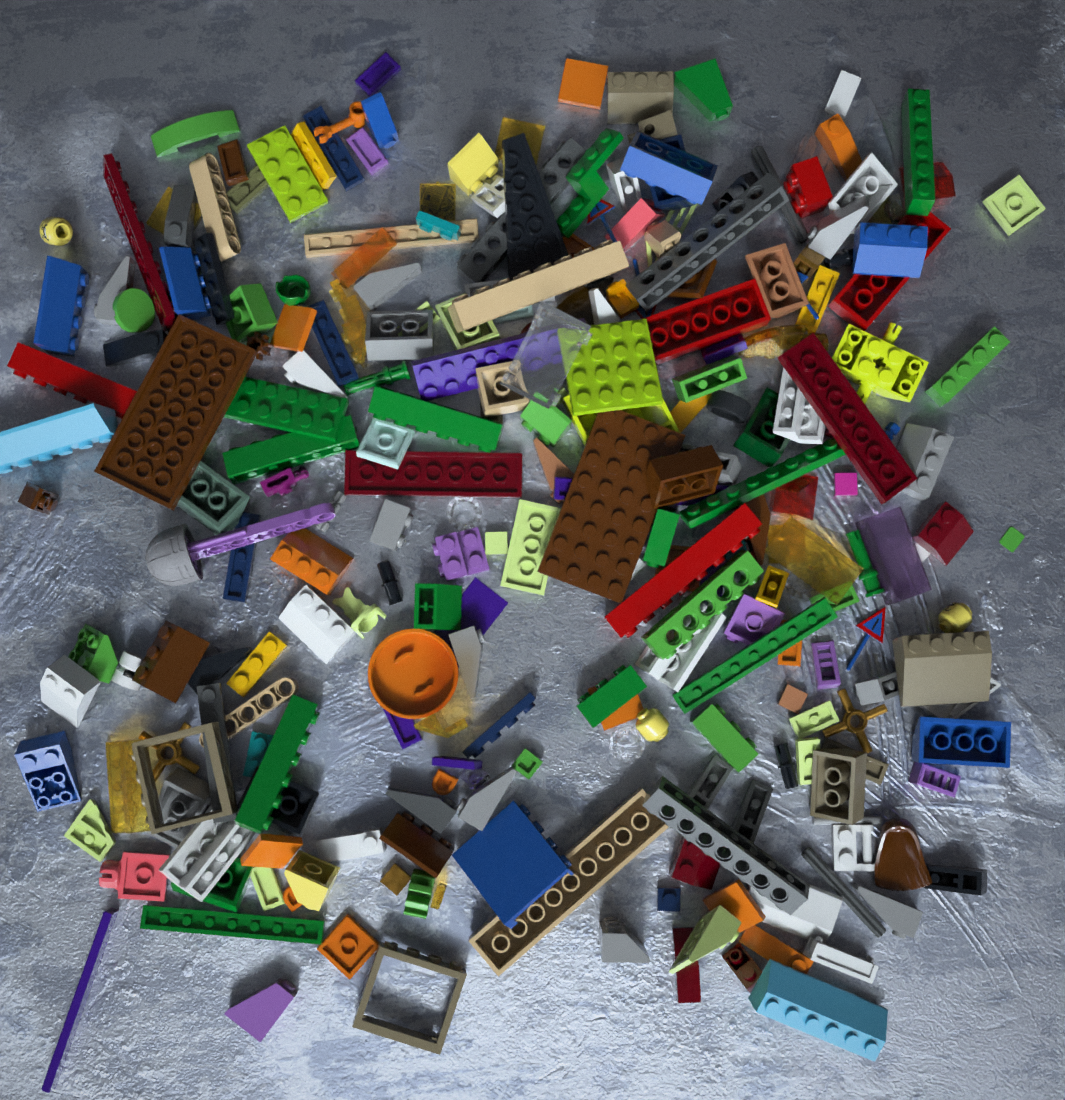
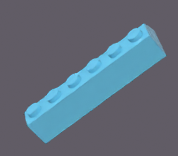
M92 403L0 432V474L13 471L12 468L17 466L21 468L33 465L32 462L37 460H51L53 455L73 453L72 450L76 448H91L93 443L110 442L118 428L115 409Z
M769 959L748 998L757 1013L874 1062L886 1042L888 1010L885 1007L772 959Z

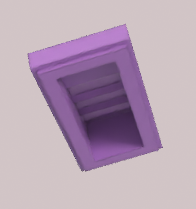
M834 640L811 643L817 690L838 688L841 681ZM824 649L830 650V653L818 654L817 651ZM819 659H831V662L819 663ZM832 667V671L821 672V668ZM833 677V680L822 681V678Z
M914 762L908 782L955 798L961 776L926 763ZM932 771V776L930 782L928 783L930 772ZM941 774L940 782H939V785H938V787H937V782H938V779H939V775ZM950 777L948 788L945 790L947 778Z

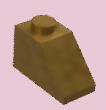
M807 244L793 264L796 271L809 276L805 280L807 282L825 259V256L808 248Z

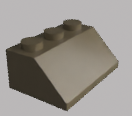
M673 71L608 72L606 83L607 125L638 124L642 120L670 110L673 114Z
M846 748L813 750L810 816L850 825L864 818L867 752Z

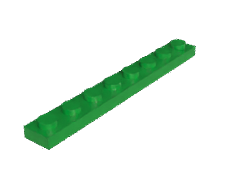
M835 438L828 439L823 444L807 449L805 452L788 458L773 467H769L761 473L750 476L740 483L710 495L700 502L689 505L687 508L679 511L680 517L691 529L846 454Z
M823 597L683 686L679 692H674L672 696L684 714H686L838 616L827 599Z
M143 905L140 929L323 945L325 921L149 905Z

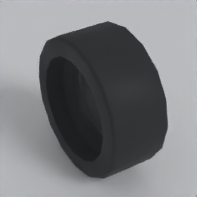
M717 390L711 393L706 408L713 414L726 420L744 423L751 405L737 395Z

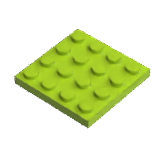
M647 319L558 330L573 416L662 405L663 397Z

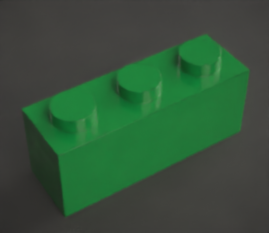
M624 664L613 671L615 675L609 681L604 678L595 685L596 691L592 694L586 692L577 699L579 704L576 707L592 728L647 687L631 665L627 667Z

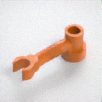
M360 101L353 102L350 105L349 117L330 126H319L314 129L315 137L323 134L319 137L320 143L327 142L328 138H331L333 134L352 125L356 128L365 126V115Z

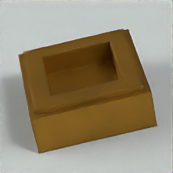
M394 863L380 882L397 896L411 880V876L398 864Z

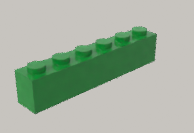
M908 88L901 104L906 215L928 216L935 202L930 90Z
M382 386L374 387L368 412L373 413V417L386 421V418L395 420L394 424L403 427H407V424L416 426V431L427 434L429 430L437 433L436 437L449 440V437L458 439L457 443L464 446H470V443L479 446V450L491 453V450H497L504 428V423L435 402L423 401L418 397Z
M351 415L344 417L336 442L291 432L284 435H274L271 439L264 441H254L244 447H233L222 454L227 476L235 485L343 453L345 450L356 449L359 447L360 441L355 423Z
M292 695L235 818L236 825L258 834L263 833L264 829L269 830L273 821V817H271L274 808L278 809L283 798L280 795L283 787H288L292 779L290 771L293 766L297 767L302 754L299 751L302 745L306 746L310 739L311 733L308 731L311 725H316L319 719L320 712H317L318 704Z

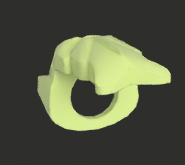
M349 587L344 590L342 598H336L332 601L334 605L344 610V614L350 619L352 624L351 628L362 639L365 637L361 632L367 633L377 625V615L384 619L386 618L385 613L375 603L371 606H365L360 599H356Z

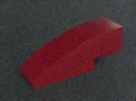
M694 927L672 928L674 961ZM697 960L674 973L676 1000L678 1003L701 1002L699 962Z

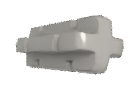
M338 490L332 496L333 500L329 501V503L333 504L335 516L341 508L340 504H343L347 497ZM333 519L315 524V526L325 532L330 526L329 522H332Z

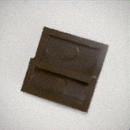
M585 286L577 287L550 313L551 317L558 324L584 318L587 326L594 325L589 290Z

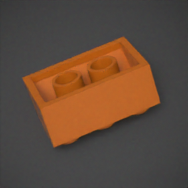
M306 528L289 532L281 540L270 558L273 562L331 596L354 559Z

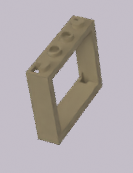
M218 722L132 743L133 755L131 757L136 762V780L138 784H141V802L146 807V824L149 823L151 834L239 812ZM205 732L222 809L164 823L147 747Z
M380 941L353 1019L352 1027L440 1055L467 976L466 969L455 961H451L449 964L441 961L442 958L429 954L427 957L421 955L417 949L407 947L406 950L399 948L398 944L393 941L392 943ZM384 955L457 978L438 1037L364 1015Z

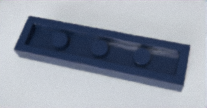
M322 106L302 116L313 136L316 127L332 125ZM338 133L333 134L325 143H320L319 137L323 134L314 136L346 192L365 181Z
M321 300L307 306L317 310L312 329L338 387L359 379L325 301Z
M243 512L235 529L259 523L261 515ZM256 543L231 550L223 599L247 602Z
M529 692L464 749L462 753L467 759L471 756L474 759L485 750L482 746L488 741L491 744L502 735L499 731L505 726L508 729L518 721L516 717L522 711L525 714L535 706L533 701L536 698L533 694Z

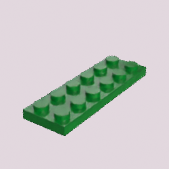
M245 377L224 417L336 442L349 401L347 398Z

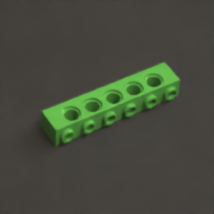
M740 550L641 638L657 658L662 660L671 658L677 652V647L682 643H688L694 637L693 633L709 625L711 622L710 618L715 614L719 615L727 608L726 604L732 599L736 600L744 593L743 590L748 585L752 586L758 582L764 570L748 550ZM736 571H739L741 578L736 583L734 581V574ZM722 585L724 588V594L721 597H719L717 595V589L719 586ZM703 600H706L708 607L702 612L700 604ZM686 615H689L691 623L685 627L683 619ZM672 629L674 631V638L671 641H667L666 634Z

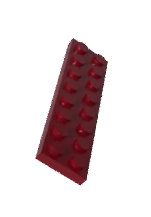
M112 153L103 155L104 180L148 294L152 299L162 330L166 332L172 328L173 322H175L174 315L176 314L173 303L169 301L167 296L169 293L168 286L165 280L161 281L159 276L161 273L157 260H153L151 242L149 240L146 241L144 237V224L142 220L138 221L136 214L138 210L135 201H130L128 183L126 180L123 181L120 175L122 174L120 162L118 160L115 161Z
M814 333L777 358L881 504L886 503L918 479Z
M345 450L344 495L522 498V453L407 451L399 469H395L358 457L357 451Z

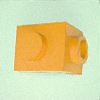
M624 279L619 282L615 281L608 286L606 300L621 319L639 308L638 301L627 289Z

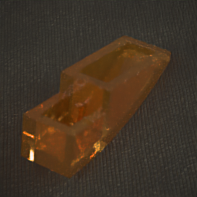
M382 227L332 271L331 274L346 290L395 247L397 242Z

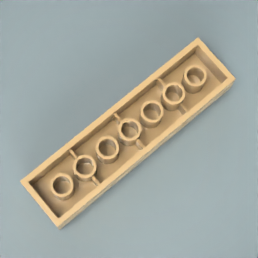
M612 239L594 247L595 250L589 247L579 251V253L574 255V258L571 255L562 257L554 262L553 266L551 262L541 265L533 270L534 273L532 274L530 270L522 272L513 277L514 280L511 282L509 278H506L494 284L492 289H489V286L477 289L476 292L472 293L473 296L468 297V294L456 297L452 300V305L448 307L456 332H462L629 267L621 242L613 243Z

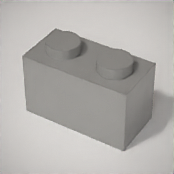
M385 499L369 541L397 552L398 547L402 548L406 536L403 535L405 528L410 527L414 515L411 514V508Z

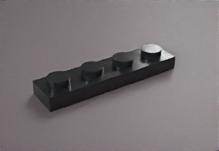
M204 233L194 240L195 250L199 257L201 273L204 276L206 292L212 307V315L215 318L216 325H222L234 319L235 316L213 233Z

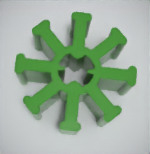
M414 868L403 914L426 919L435 877L424 870Z

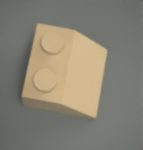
M519 360L476 368L478 391L484 418L522 411L527 407L529 398Z

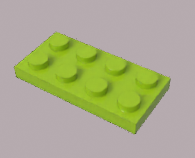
M285 125L247 144L250 154L290 223L328 204L325 194Z

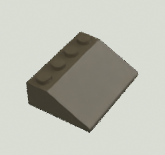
M989 631L900 636L892 640L901 707L989 701L992 662Z

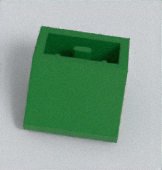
M415 583L414 629L461 630L462 586Z

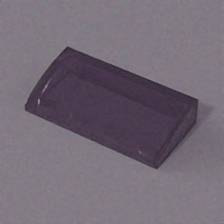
M901 506L855 522L857 530H860L872 567L878 570V580L881 588L885 589V592L881 594L886 606L932 590Z

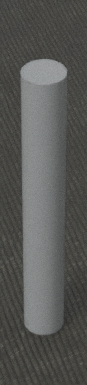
M864 815V818L855 824H881L882 818L881 815ZM812 816L813 825L845 824Z

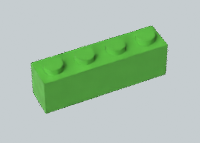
M994 326L942 374L925 393L939 407L948 403L1010 341Z

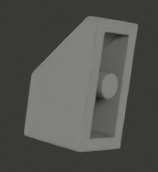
M896 671L855 684L856 695L860 700L861 706L885 701L899 695Z

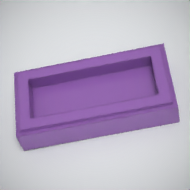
M363 127L345 139L371 176L389 164L386 157Z

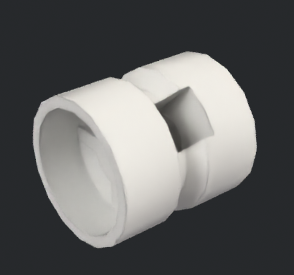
M123 651L119 660L121 666L115 669L111 681L123 687L139 691L141 685L132 681L134 676L127 674L126 671L128 669L136 672L144 657L129 651Z

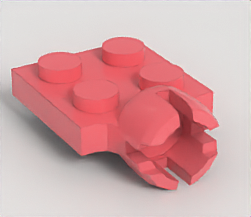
M124 851L121 860H105L102 862L99 873L108 874H102V877H99V885L103 888H115L118 890L119 899L165 901L168 878L159 869L169 858L170 854Z

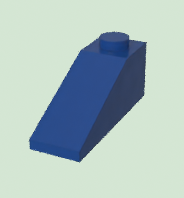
M379 92L360 101L368 128L379 149L394 146L399 138L382 93Z

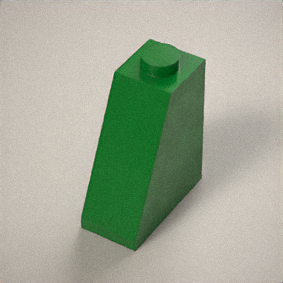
M716 58L674 72V86L709 121H721L730 115L733 104Z
M669 506L657 508L643 553V560L646 561V565L659 568V565L665 566L680 516L678 509Z

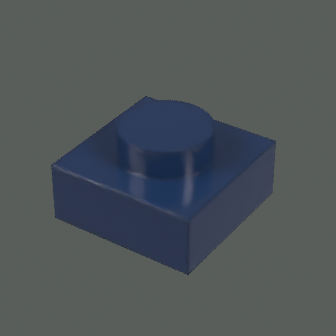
M657 887V911L680 912L681 888Z

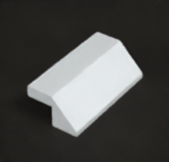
M783 367L773 433L798 443L823 444L825 424Z
M685 592L681 596L679 595L670 611L690 594ZM701 602L700 610L704 612L708 606ZM722 613L719 615L715 614L709 619L711 621L709 625L693 633L694 637L688 643H682L677 647V652L669 659L665 658L662 660L657 658L652 650L646 646L635 665L661 683L679 692L727 617ZM686 615L683 619L685 627L691 623L689 615ZM672 629L666 634L667 641H671L674 638V631Z
M212 806L205 813L212 812ZM213 819L196 823L160 867L159 871L175 885L202 902L256 832L236 825L235 820L214 823Z
M748 884V892L766 916L762 922L807 940L809 937L816 939L818 935L823 938L824 943L832 933L843 897L810 885L808 900L790 916L784 910L777 908L769 899L761 896Z

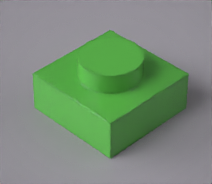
M524 748L511 766L527 779H530L543 761Z

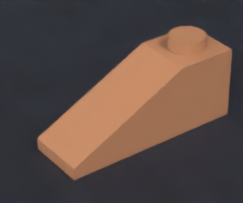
M536 437L533 440V445L549 490L552 492L550 496L553 498L554 477L573 478L574 473ZM554 499L558 504L564 502V500Z

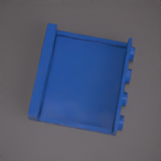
M512 801L488 822L483 831L479 830L452 854L453 858L502 923L510 929L518 924L516 918L567 873L571 876L574 874L569 868L572 865L569 859L564 854L560 856L556 851L558 848L556 843L550 837L546 839L542 834L545 831L537 820L533 822L529 818L531 812L523 803L519 806L515 801Z

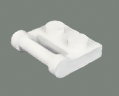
M873 824L831 825L832 869L834 871H875V864L872 863L871 832H874ZM856 832H862L863 862L857 863Z

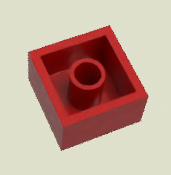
M815 156L792 164L783 185L787 194L791 196V204L795 213H798L800 218L803 219L823 212L833 195L818 157Z

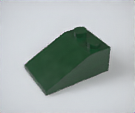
M766 387L733 446L765 466L772 467L782 456L790 439L773 433L779 394Z

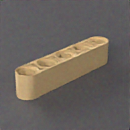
M207 153L190 162L189 169L206 232L213 233L220 262H223L241 252V245L218 161L211 153Z
M291 677L281 678L226 715V723L228 720H233L235 723V730L233 732L227 730L228 741L289 700L292 695H295L299 689L297 681ZM285 681L290 682L292 685V690L288 694L282 690V684ZM266 694H270L273 697V703L269 707L263 702ZM247 707H251L254 710L252 719H248L245 716V709ZM201 733L199 742L204 748L203 735Z

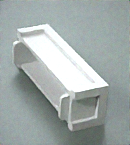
M818 935L816 939L809 937L803 952L812 961L871 984L879 967L873 963L874 959L871 956H867L865 959L824 943L823 938Z

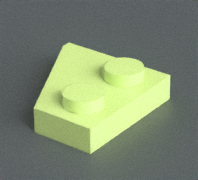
M90 799L64 835L99 862L105 859L116 843L94 799Z

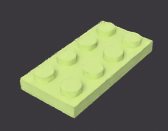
M519 500L500 586L544 596L548 576L537 572L561 508Z

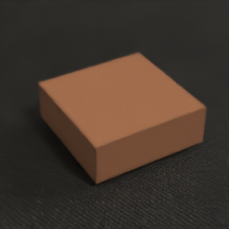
M786 684L777 704L799 714L808 694Z

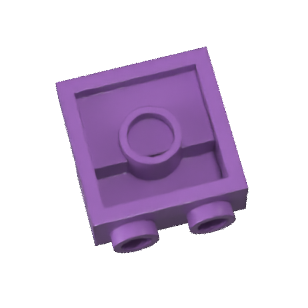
M478 527L435 537L436 543H432L435 556H440L442 564L438 565L441 578H446L447 582L490 570Z
M743 593L723 632L728 640L734 643L740 641L748 646L778 627L785 612Z

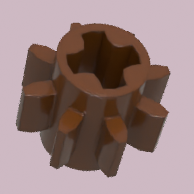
M255 332L254 337H247L246 346L255 349L258 352L256 359L263 361V356H271L270 351L274 345L268 342L269 336L265 334L262 336L261 333Z

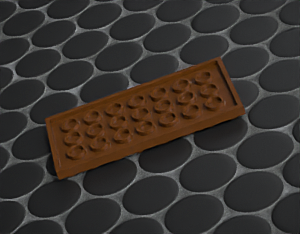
M179 314L94 472L174 511L258 352Z
M622 410L597 413L537 572L622 603L657 512V508L653 509L646 476L649 461L656 457H665L680 452L686 435Z

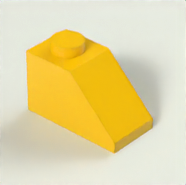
M768 565L755 600L777 608L789 573Z

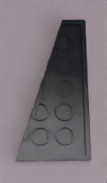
M524 133L502 141L508 278L510 282L514 280L513 277L522 272L530 270L532 274L534 273L533 270L549 262L553 266L554 262L558 261V259L568 256Z

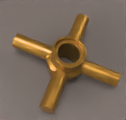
M845 688L837 691L846 713L842 718V722L822 730L824 737L828 738L847 730L856 734L863 752H872L873 750L864 729L867 726L868 720L888 712L885 704L862 712L859 709H854ZM853 715L859 717V724L856 727L850 724V719Z
M184 721L178 731L189 729L192 726ZM145 731L139 736L141 740L153 738V736ZM184 738L151 746L157 750L156 756L159 760L152 770L155 782L166 765L178 763L193 774L199 771L200 767L182 756L180 744ZM168 746L174 751L171 759L165 755V750Z

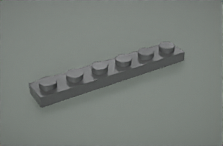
M221 683L196 686L201 725L213 722L219 723L234 789ZM204 732L202 735L212 811H216L222 808ZM238 813L215 818L213 822L233 821Z

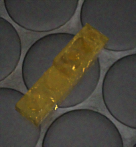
M338 279L330 282L332 290L329 292L335 303L339 301L342 307L339 312L344 322H346L341 325L344 332L340 334L346 345L351 344L354 351L350 352L355 364L360 363L364 369L368 363L365 345V317L356 295L354 294L347 298Z
M785 325L768 328L745 337L744 340L748 349L738 352V356L745 358L762 356L767 359H774L783 354L784 349L789 350L812 333H808L806 325ZM814 333L826 351H828L829 341L826 333Z

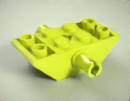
M895 323L888 324L882 339L848 324L832 356L833 361L846 379L859 385L856 393L865 405L871 391L886 398L910 402L929 364L928 361L894 345L902 330V327L899 325L894 329Z

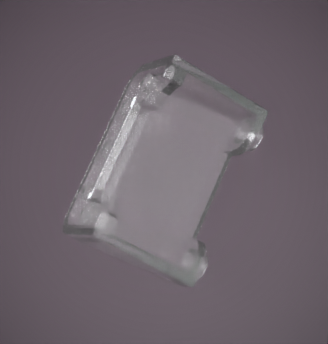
M541 301L536 311V319L532 320L531 326L512 364L509 366V371L504 374L500 385L550 409L551 406L556 407L561 397L558 392L582 344L587 346L593 333L589 332L590 325Z

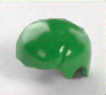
M297 274L285 275L281 282L277 281L275 284L277 296L288 306L303 304L311 293L309 282L305 277Z

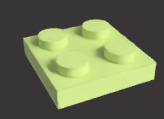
M1020 175L1016 176L982 202L1008 236L1046 209Z

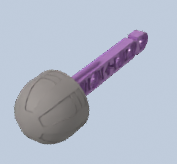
M319 504L309 507L310 509H302L198 541L194 540L186 524L168 528L158 533L148 544L145 555L147 568L156 580L170 586H180L202 580V558L332 520L335 517L333 504Z

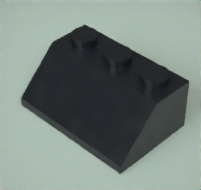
M259 766L256 767L237 805L238 811L241 808V805L247 795V792L252 784V781L258 771ZM290 781L288 787H283L280 795L283 798L280 806L272 811L271 817H273V821L270 827L291 836L302 837L312 815L319 792Z

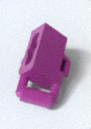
M301 466L294 472H292L291 468H288L261 481L260 484L267 497L277 493L284 496L293 491L292 488L297 485V481L308 478L309 472L304 466Z

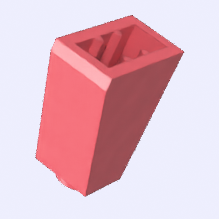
M640 198L611 230L616 240L621 242L624 252H626L645 234L648 226L654 222H659L665 214L661 209L654 207L651 199ZM608 233L604 236L607 240L611 239Z

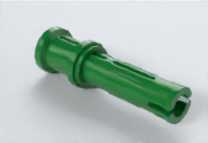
M403 360L401 364L392 367L384 366L382 371L360 377L343 386L346 395L349 396L350 394L382 384L393 385L394 382L405 378L410 380L411 376L406 361Z
M860 530L845 534L860 571L858 578L862 580L866 590L865 597L868 598L885 592V589L881 588L877 577L879 574L878 570L872 567Z

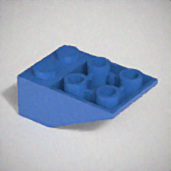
M65 731L20 741L14 755L37 812L82 801L73 752Z

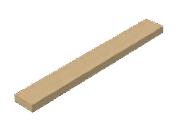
M477 218L448 221L460 226L461 234L458 241L455 239L451 241L446 240L434 231L431 233L425 232L417 224L304 234L306 258L472 243L479 238Z

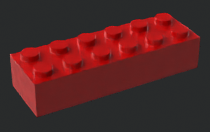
M929 212L928 216L905 214L897 224L928 226L925 259L951 230L949 226L931 212ZM855 274L828 307L848 324L865 331L909 280V277Z
M755 278L643 318L647 319L656 365L698 351L737 334H745L767 326L771 320Z

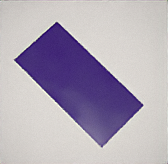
M476 577L462 594L461 630L476 626L477 630L481 629L484 635L507 606L508 602ZM434 630L432 633L442 638L454 653L448 634L460 630Z

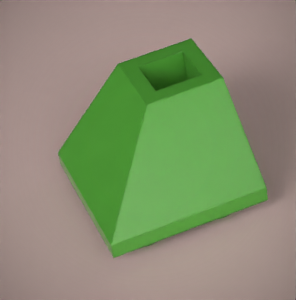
M85 623L83 629L78 633V640L74 649L69 653L68 658L99 681L109 684L118 665L109 636Z

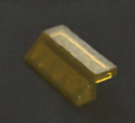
M438 711L414 724V727L417 730L449 738L469 727L472 721L469 716H466L448 726L441 711Z
M145 739L105 742L112 833L151 831L149 823L146 824V807L141 802V784H138L136 780V762L131 757L133 755L132 743Z

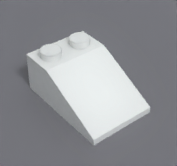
M63 655L48 666L40 682L41 701L77 728L101 681L66 655Z

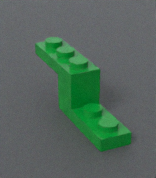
M609 128L601 132L597 140L586 150L582 158L565 177L578 196L572 200L568 208L556 221L561 236L569 239L609 190L597 173V170L624 139L620 132Z

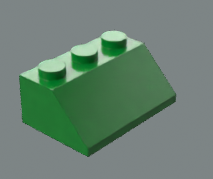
M236 858L203 901L237 913L246 893L253 867L241 866V860ZM171 882L173 891L193 897Z

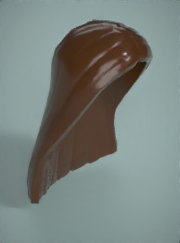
M893 818L885 822L880 831L879 847L875 861V885L881 889L891 891H909L930 885L932 879L926 867L914 826L903 818Z

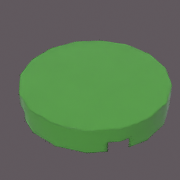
M129 288L120 291L114 299L113 310H115L116 315L114 318L123 330L130 333H139L147 330L152 325L155 318V307L147 293L140 289Z

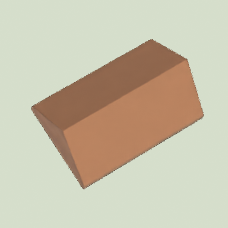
M786 243L745 256L752 277L757 281L770 318H781L809 304Z

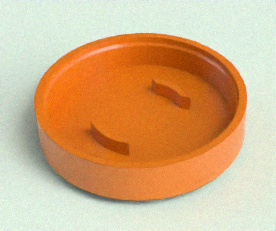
M422 629L400 630L386 637L374 650L368 666L369 687L379 705L389 713L405 719L425 718L440 711L452 698L458 682L457 661L449 645L436 634Z

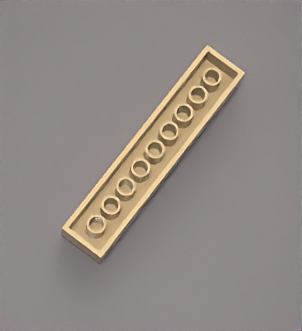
M641 787L564 853L572 863L569 868L574 874L571 876L567 873L516 918L517 925L512 929L508 928L495 913L469 936L468 941L498 977L668 828L664 821L656 815L649 813L642 806L646 792Z

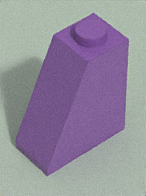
M279 978L232 1004L224 1014L261 1042L298 991L295 990V985L289 980L285 979L283 981Z

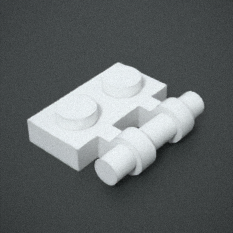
M495 175L491 185L485 182L471 197L475 204L496 218L505 212L503 175Z

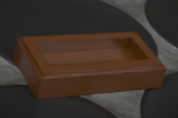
M238 139L218 145L217 148L227 185L232 186L249 180Z

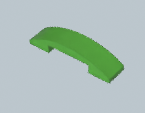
M224 110L181 120L151 135L157 157L177 152L178 147L218 135L219 138L240 132L234 111Z

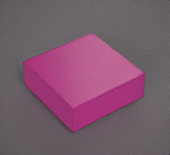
M857 473L833 474L834 496L858 495Z

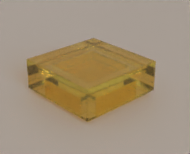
M438 883L430 906L431 908L436 910L440 908L447 887L446 884Z

